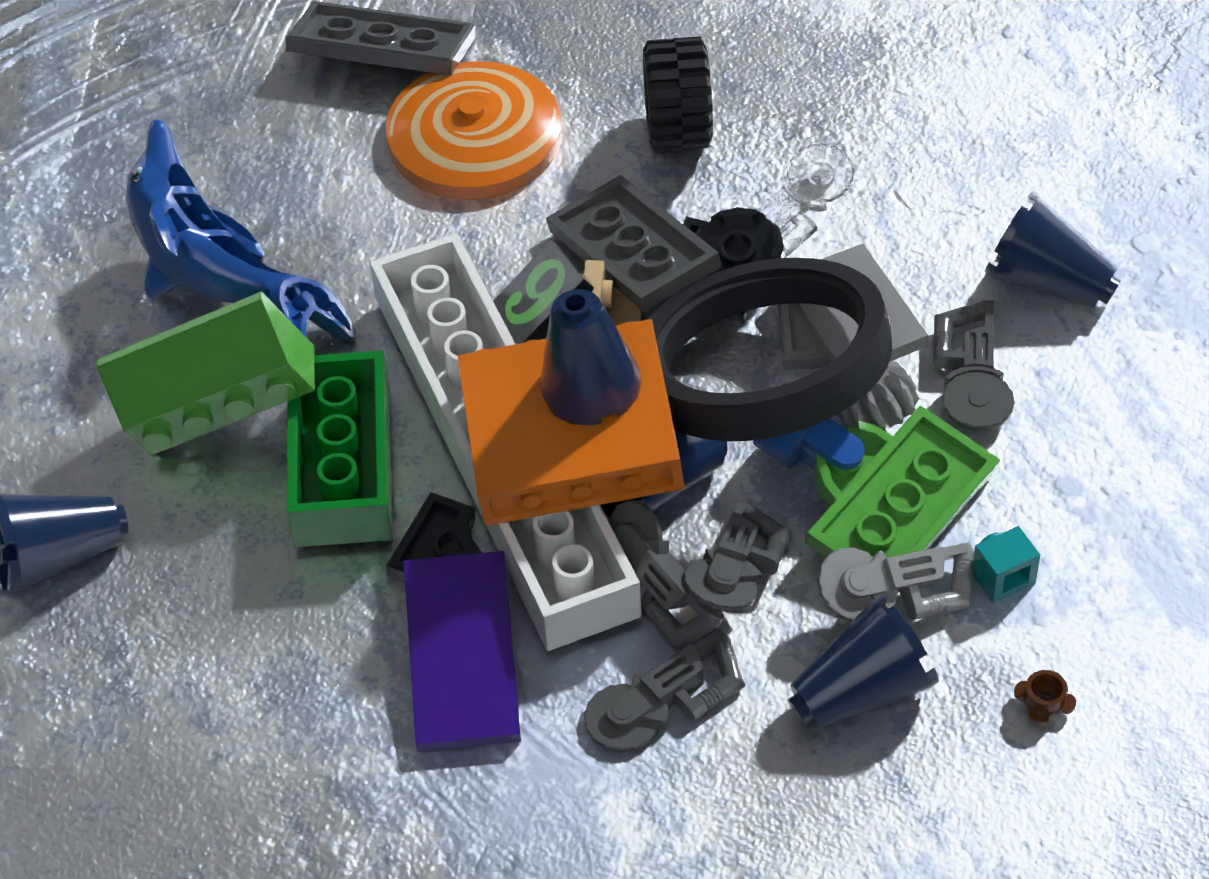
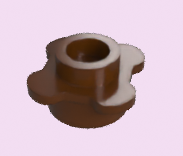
M1036 671L1028 677L1027 681L1018 682L1014 688L1015 698L1024 702L1029 710L1028 718L1035 724H1046L1052 716L1059 713L1070 714L1075 710L1076 698L1072 694H1068L1066 680L1055 671ZM1040 696H1048L1050 697V699L1043 700Z

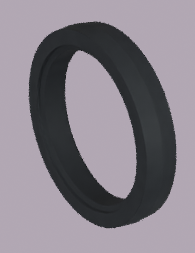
M797 257L768 259L735 266L714 273L677 292L648 318L652 319L674 429L690 436L708 440H762L794 433L824 422L843 412L864 397L883 376L892 354L890 317L877 286L861 272L849 266L823 259ZM779 304H816L838 309L846 313L858 324V330L854 339L840 356L810 375L781 386L753 392L715 393L688 387L669 373L674 357L680 348L691 338L723 319L748 310Z

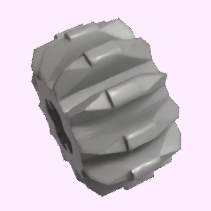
M889 362L887 369L877 384L864 397L839 413L838 416L846 428L857 426V422L862 421L877 425L888 432L894 425L902 424L903 418L912 415L916 410L915 405L919 401L916 392L917 387L911 376H908L906 370L898 362Z

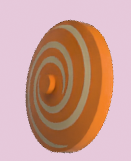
M462 62L458 64L452 75L431 72L422 75L410 83L397 96L390 107L386 120L388 151L393 164L402 176L426 192L459 200L493 198L526 186L550 166L561 144V113L552 92L544 83L530 73L496 62Z

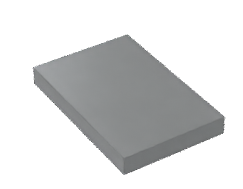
M864 243L823 258V260L837 262L861 272L881 292L891 323L892 354L890 361L928 347V334ZM793 304L831 362L840 356L851 344L858 330V324L846 313L823 305Z

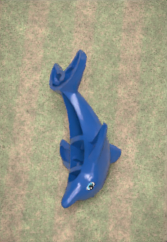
M153 120L147 131L146 149L128 175L126 193L131 223L141 245L149 256L144 273V285L147 296L154 300L166 295L177 286H181L215 301L235 303L262 291L305 337L307 321L309 319L338 341L347 342L356 339V330L349 315L339 300L326 287L309 278L277 271L260 261L264 258L265 252L259 243L236 220L206 202L186 171L168 125L162 120Z

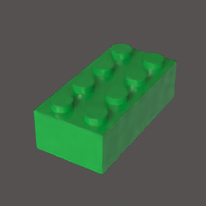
M384 350L314 355L315 391L287 402V516L294 547L393 540L390 386Z

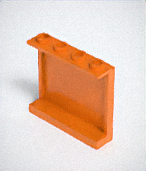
M652 319L616 325L637 361L640 370L641 386L638 398L627 412L617 417L615 412L601 418V424L592 426L571 424L556 417L543 398L540 381L546 339L529 340L520 344L493 349H481L476 352L457 355L477 497L485 526L685 489Z

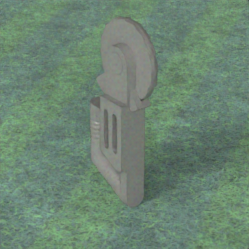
M968 542L887 558L881 550L872 557L868 552L859 550L856 547L841 548L830 553L819 567L817 577L819 595L826 607L836 617L850 622L871 601L880 595L886 597L885 610L895 605L898 592L901 594L906 613L911 620L967 609L970 607L974 551L971 543ZM954 559L951 591L921 597L919 588L930 586L942 579L945 561Z

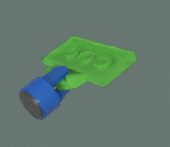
M921 405L893 436L874 424L858 421L857 426L844 428L830 418L794 433L762 440H753V444L788 469L794 467L799 461L814 469L813 481L819 496L830 507L807 532L804 543L824 557L841 548L856 547L859 550L868 552L872 557L881 550L887 558L930 549L994 474L1001 460Z

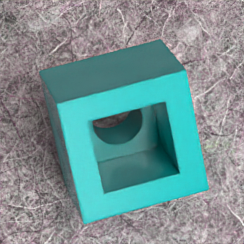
M1020 526L1003 533L995 532L986 536L980 543L975 545L972 574L991 602L995 603L1036 584L1041 554Z

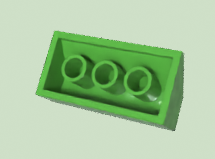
M262 291L97 359L96 365L123 431L150 455L315 391L314 345Z

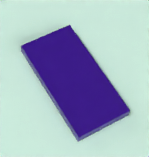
M504 551L403 560L417 752L521 742Z

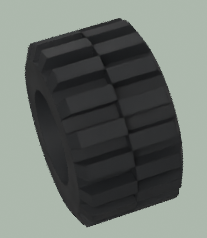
M701 36L647 40L643 48V80L647 130L651 147L654 152L709 148L713 137V107L709 59L704 41Z

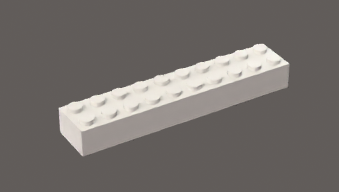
M454 233L370 261L375 299L483 518L477 497L457 355L476 352L481 349L514 345L515 342L458 233ZM600 505L486 526L498 551H504L506 568L547 652L641 617L640 581Z

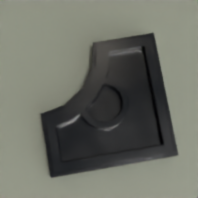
M430 492L386 564L387 576L405 582L403 560L484 553L472 539L471 534L476 519L475 507Z

